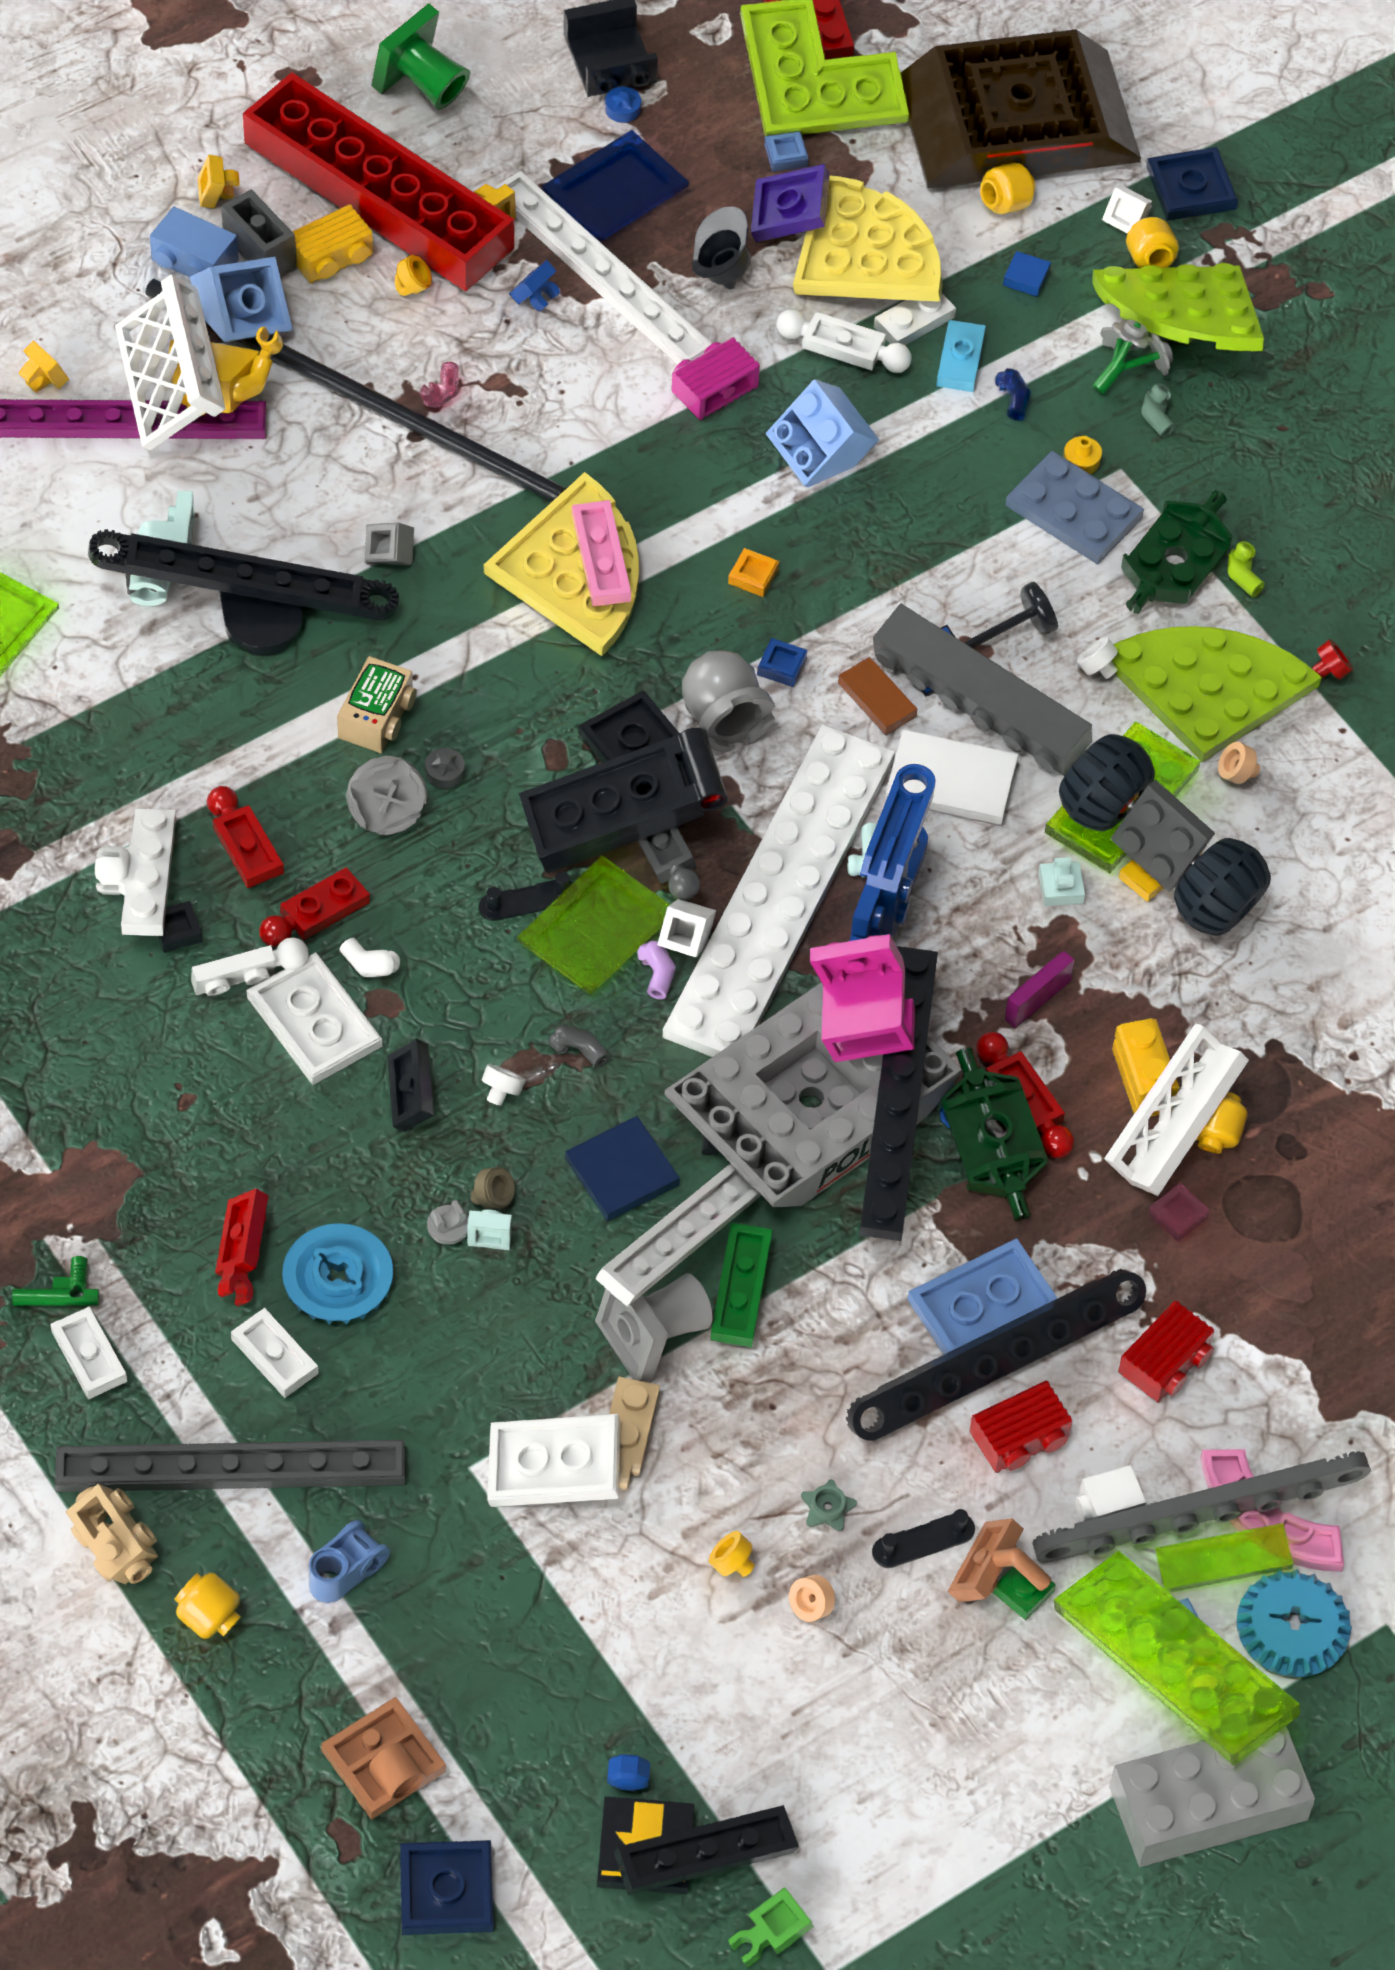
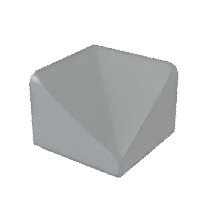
M399 522L366 524L364 562L369 564L411 565L413 561L414 527Z

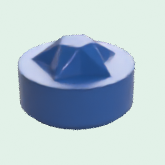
M629 87L612 89L605 98V112L607 116L621 123L635 120L641 113V96L636 90Z

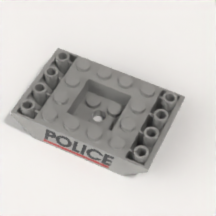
M822 982L665 1089L664 1093L773 1207L803 1206L865 1162L870 1156L883 1055L834 1062L821 1040ZM927 1036L917 1124L927 1118L962 1073V1069L929 1036ZM809 1095L815 1096L820 1099L822 1104L815 1108L806 1107L800 1102V1099Z

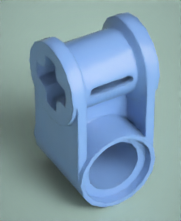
M357 1519L350 1522L336 1537L311 1556L309 1562L310 1593L315 1599L325 1603H332L342 1599L351 1589L365 1578L376 1573L384 1565L390 1556V1548L385 1544L379 1545L365 1531V1524L361 1520ZM323 1572H333L338 1576L327 1579L321 1577L320 1574Z

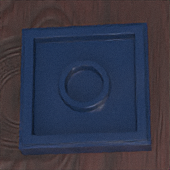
M1217 147L1147 158L1146 168L1167 221L1237 209L1238 199Z
M638 1116L565 1151L566 1161L607 1222L679 1186L680 1177Z
M491 1840L400 1843L402 1935L493 1932Z

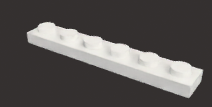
M730 1163L607 1263L595 1279L628 1307L756 1201L761 1194Z

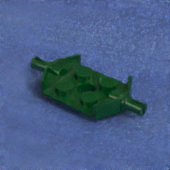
M1218 490L1213 491L1205 504L1202 505L1176 501H1166L1164 503L1163 513L1129 556L1126 553L1123 555L1121 569L1136 588V592L1126 602L1128 610L1132 611L1134 608L1133 613L1138 614L1148 600L1151 602L1159 600L1179 604L1188 603L1231 545L1232 534L1216 514L1227 501L1226 496L1222 492L1219 495ZM1176 555L1185 562L1172 564L1166 560V557Z
M967 1047L965 1051L963 1048L955 1053L963 1072V1079L944 1095L938 1108L939 1110L944 1109L968 1178L967 1190L1004 1196L1005 1199H1008L1014 1221H1020L1021 1218L1024 1220L1031 1216V1212L1023 1193L1026 1190V1186L1046 1168L1049 1162L1019 1078L984 1071L983 1067L979 1068L973 1048ZM990 1120L1000 1121L1006 1128V1135L1001 1138L992 1137L986 1132L984 1124Z

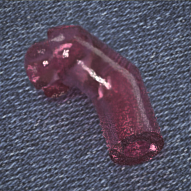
M454 362L443 363L440 369V383L429 382L430 388L425 384L421 387L420 397L426 406L439 408L457 396L459 385L458 364Z

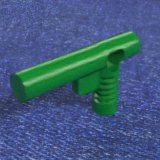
M84 1256L72 1257L70 1277H54L52 1289H13V1306H99V1289H86L88 1259ZM77 1292L83 1295L82 1297H73Z

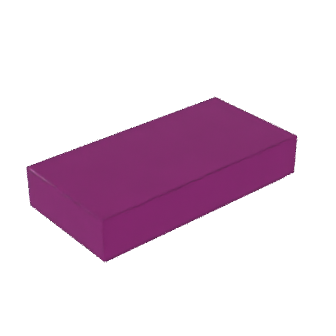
M1065 951L1060 952L1014 991L1007 1000L1005 1021L1016 1029L1071 981L1074 959Z

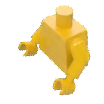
M264 326L259 328L256 333V340L261 347L260 354L257 350L210 342L226 408L222 411L223 413L233 412L243 401L263 391L273 363L270 357L280 352L283 348V341L277 330L272 340L267 342L269 337L268 330ZM171 340L169 342L168 354H170V351L174 344V340ZM179 363L171 379V383L175 385L181 374ZM185 394L181 403L189 408L191 405L188 403L187 395Z

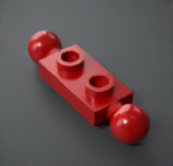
M997 1032L983 1034L977 1041L976 1052L983 1062L993 1064L987 1067L986 1071L1019 1078L1038 1133L1043 1134L1041 1141L1046 1154L1053 1158L1067 1156L1073 1149L1074 1136L1067 1127L1057 1125L1064 1121L1065 1112L1022 1051L1008 1057L1009 1045L1002 1034Z

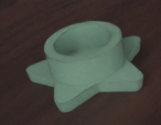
M832 1479L828 1480L825 1485L818 1487L815 1491H804L801 1493L802 1500L810 1509L806 1520L808 1527L825 1523L840 1532L844 1528V1514L853 1509L857 1504L855 1499L846 1497ZM825 1504H830V1505L832 1506V1508H831V1509H825V1508H824V1505H825Z

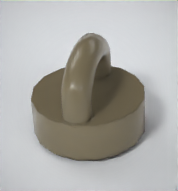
M501 1167L481 1170L475 1179L474 1188L470 1196L471 1202L491 1210L507 1207L511 1203L515 1191L511 1174Z

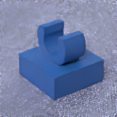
M546 260L531 271L508 294L518 305L529 297L533 308L541 311L548 305L547 301L542 297L541 291L545 292L551 300L560 293L559 287L554 282L547 281L557 270Z

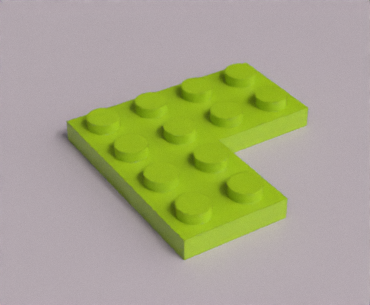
M782 0L741 5L740 16L765 136L798 131L801 132V135L908 122L909 112L896 52L825 60L813 0Z

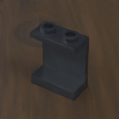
M609 0L564 9L563 35L587 97L607 94L617 87L634 88L657 83L658 57L656 53L647 54L636 26L637 5L635 0Z

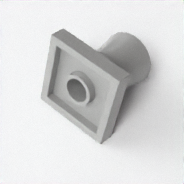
M685 1273L646 1297L641 1295L628 1307L611 1294L609 1290L605 1289L595 1322L633 1380L649 1383L653 1381L666 1340L685 1333L708 1329L712 1324V1308L702 1284L693 1275Z

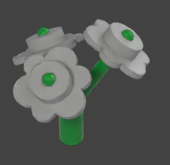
M1122 320L1121 322H1114L1112 327L1101 329L1102 344L1112 347L1114 355L1112 361L1092 385L1099 393L1104 395L1122 371L1152 361L1155 362L1157 369L1161 370L1164 376L1168 375L1170 363L1173 362L1172 349L1167 341H1160L1158 335L1152 333L1151 337H1149L1147 328L1143 324L1135 320ZM1147 345L1151 346L1153 353L1123 362L1130 349L1138 350L1146 348Z

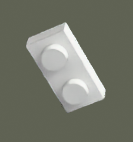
M942 293L940 302L904 300L876 316L874 328L878 332L886 334L885 339L890 344L901 343L906 346L955 318L956 307Z
M90 1307L50 1324L52 1334L88 1400L127 1382L126 1372Z
M265 1308L231 1331V1340L284 1398L318 1375V1365Z

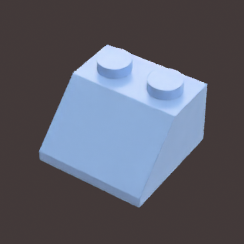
M275 257L213 266L190 276L191 284L198 289L205 321L224 342L255 338L257 331L263 326L266 327L269 335H273L276 330L278 333L293 330Z

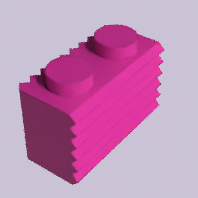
M732 337L723 343H712L705 350L704 354L692 361L690 359L681 361L672 372L671 391L699 420H702L705 416L708 417L710 413H714L717 409L720 410L722 406H726L729 402L732 403L734 399L744 396L746 392L750 393L752 389H756L759 385L760 365L744 347H741L735 337Z

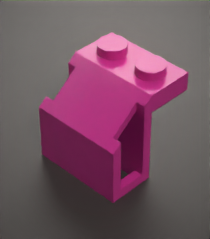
M890 934L874 935L865 939L843 943L834 942L826 946L810 948V963L823 984L821 1040L834 1062L914 1049L915 1006L913 998L905 999V965L903 957Z

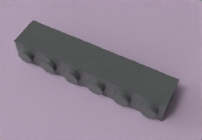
M902 603L899 604L873 636L875 657L884 667L890 670L896 668L907 675L908 680L914 686L921 690H925L927 687L934 690V693L938 695L941 702L948 708L962 710L981 729L993 730L1001 735L1004 742L1014 750L1020 751L1023 749L1034 756L1035 761L1045 770H1055L1065 776L1075 761L1092 743L1091 723Z

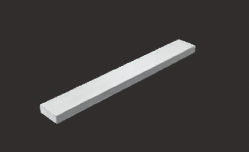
M522 171L517 172L494 187L498 189L506 184L514 190L516 219L677 365L685 359L692 361L699 357L712 344Z

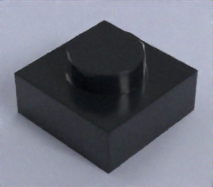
M190 901L166 907L163 936H158L164 953L203 942L202 932Z

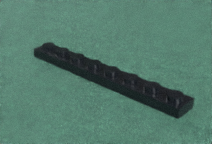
M897 946L905 965V999L913 998L915 1006L914 1049L883 1054L859 1236L901 1241L938 952Z

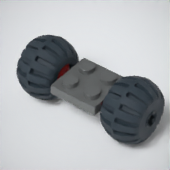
M1108 734L1098 739L1075 761L1060 783L1059 796L1066 812L1076 823L1095 831H1107L1122 821L1110 839L1168 892L1175 888L1174 900L1179 913L1186 923L1202 933L1220 936L1230 931L1252 910L1270 885L1271 874L1265 859L1253 846L1232 838H1224L1217 841L1200 856L1215 835V832L1157 780L1154 781L1155 769L1151 758L1144 748L1132 739L1117 734Z

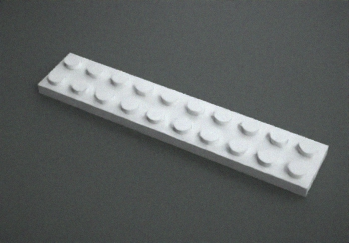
M822 724L663 1028L662 1038L713 1057L760 1024L894 762L895 751Z

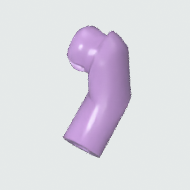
M650 941L639 947L637 956L639 960H642L643 965H650L653 970L647 993L655 999H665L674 977L676 966L665 947L658 946V941Z

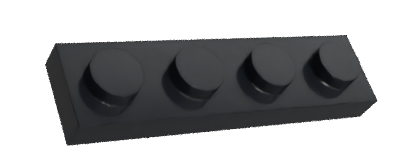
M782 1805L618 1846L614 1856L628 1895L789 1855L795 1853L799 1845L785 1806Z

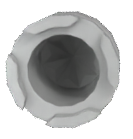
M728 650L707 651L689 665L682 680V696L687 711L700 722L699 728L706 731L709 743L714 751H731L729 744L746 739L747 743L750 744L766 733L774 723L775 718L772 710L776 707L769 693L759 687L754 668L739 654Z

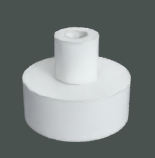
M1104 637L1086 648L1078 657L1077 663L1087 675L1100 671L1104 678L1108 679L1118 670L1111 661L1116 656L1118 650L1107 637Z
M487 1064L481 1079L484 1083L492 1086L486 1100L502 1106L507 1093L519 1096L526 1081L522 1076L492 1064Z

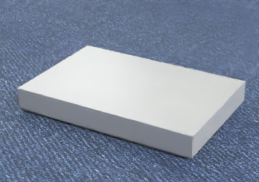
M903 729L889 778L885 800L888 797L897 772L906 765L920 764L929 768L936 779L934 797L929 810L1002 825L1018 761V754ZM909 780L903 785L906 790L912 793L922 792L926 788L918 780Z
M316 952L308 956L307 962L301 968L295 970L284 969L247 989L248 1000L312 1085L383 1047L382 1038Z
M607 1414L492 1422L490 1429L487 1499L490 1507L619 1499L621 1432L619 1415Z

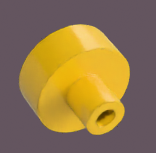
M1088 436L1075 437L1066 443L1063 458L1085 472L1093 474L1100 467L1102 448L1097 441Z
M733 1531L723 1537L713 1548L709 1556V1564L722 1576H727L737 1571L741 1576L745 1577L751 1573L755 1566L748 1558L753 1545L741 1532Z

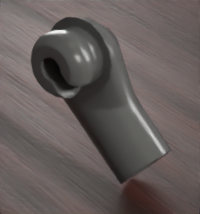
M563 1024L556 1027V1032L549 1037V1044L555 1051L566 1053L570 1046L577 1048L594 1068L602 1067L610 1059V1054L590 1031Z

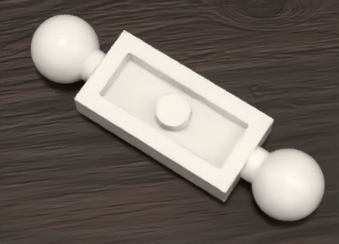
M795 309L785 310L777 318L776 326L781 336L787 339H796L801 335L804 336L802 340L803 349L869 370H873L877 360L882 361L884 367L892 373H901L911 364V352L905 345L893 343L887 347L884 346L886 338L884 333L819 312H815L811 322L806 321L804 315Z

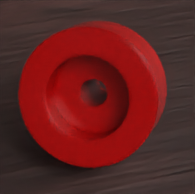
M1329 639L1317 648V652L1322 660L1312 666V669L1322 678L1332 672L1341 680L1353 671L1349 659L1333 640Z

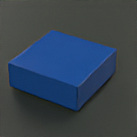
M1016 251L1004 276L1003 286L1038 297L1050 272L1051 262Z
M771 638L757 667V675L794 687L807 659L808 650Z

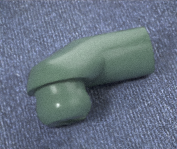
M1158 383L1152 387V390L1147 391L1141 413L1143 418L1162 438H1167L1176 429L1174 422L1165 414L1168 405L1167 401L1171 397V391L1166 385Z

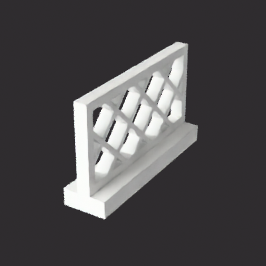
M173 274L161 281L163 292L115 325L141 444L143 448L149 451L205 412L215 417L226 409L198 289ZM166 306L167 314L163 323H157L156 321L161 309ZM139 324H143L136 342L132 343L130 331ZM153 328L160 329L153 348H147L146 345ZM172 333L174 344L170 354L163 353L169 336ZM143 352L150 355L142 374L138 372V364ZM160 358L167 359L160 378H153ZM179 363L181 368V374L177 384L175 385L170 383V381L177 367V364ZM150 382L157 384L149 404H146L144 397ZM167 388L174 391L166 410L160 408ZM186 394L188 403L191 406L182 413L177 414L183 397ZM157 413L164 415L159 428L152 433L151 427Z

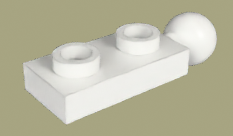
M287 938L274 951L271 945L194 966L192 967L191 982L195 994L206 993L208 996H215L228 991L230 986L246 982L247 985L258 984L268 979L269 975L274 974L275 967L282 966L289 970L299 969L308 960V948L298 938Z

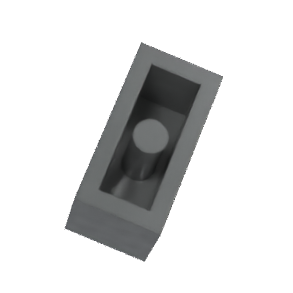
M252 189L221 205L222 227L237 235L238 252L247 261L275 257L279 274L297 264L295 234Z

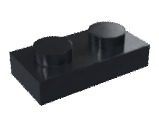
M418 1039L387 1056L392 1123L394 1128L403 1132L434 1116L428 1044Z

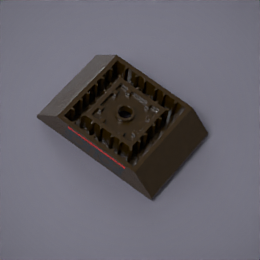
M1077 29L934 46L900 73L909 112L908 122L927 188L982 182L988 170L1009 163L1022 164L1033 176L1139 163L1141 161L1139 149L1108 50ZM1023 93L1028 99H1017L1013 95Z

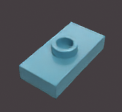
M949 320L936 386L969 392L974 391L985 335V325Z

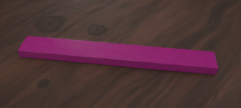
M0 399V438H140L132 400ZM145 400V403L149 404L150 400ZM162 400L160 408L166 410L170 400ZM243 401L233 412H221L215 417L206 413L168 439H266V401ZM181 403L177 414L186 410L187 406ZM157 413L151 427L152 433L159 428L164 415Z

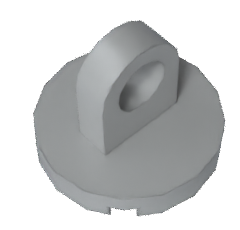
M393 756L374 758L359 767L350 779L346 793L348 809L359 826L365 830L368 829L372 832H377L379 835L387 836L403 832L415 824L421 816L420 811L423 809V805H426L428 796L425 781L415 766L401 757Z

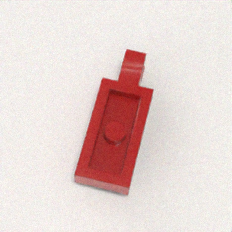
M257 1188L228 1200L215 1270V1273L222 1277L218 1284V1295L224 1297L234 1293L235 1290L236 1306L249 1303L253 1297V1287L248 1279L247 1272L256 1269L260 1257L259 1249L263 1226L266 1222V1208L269 1195Z

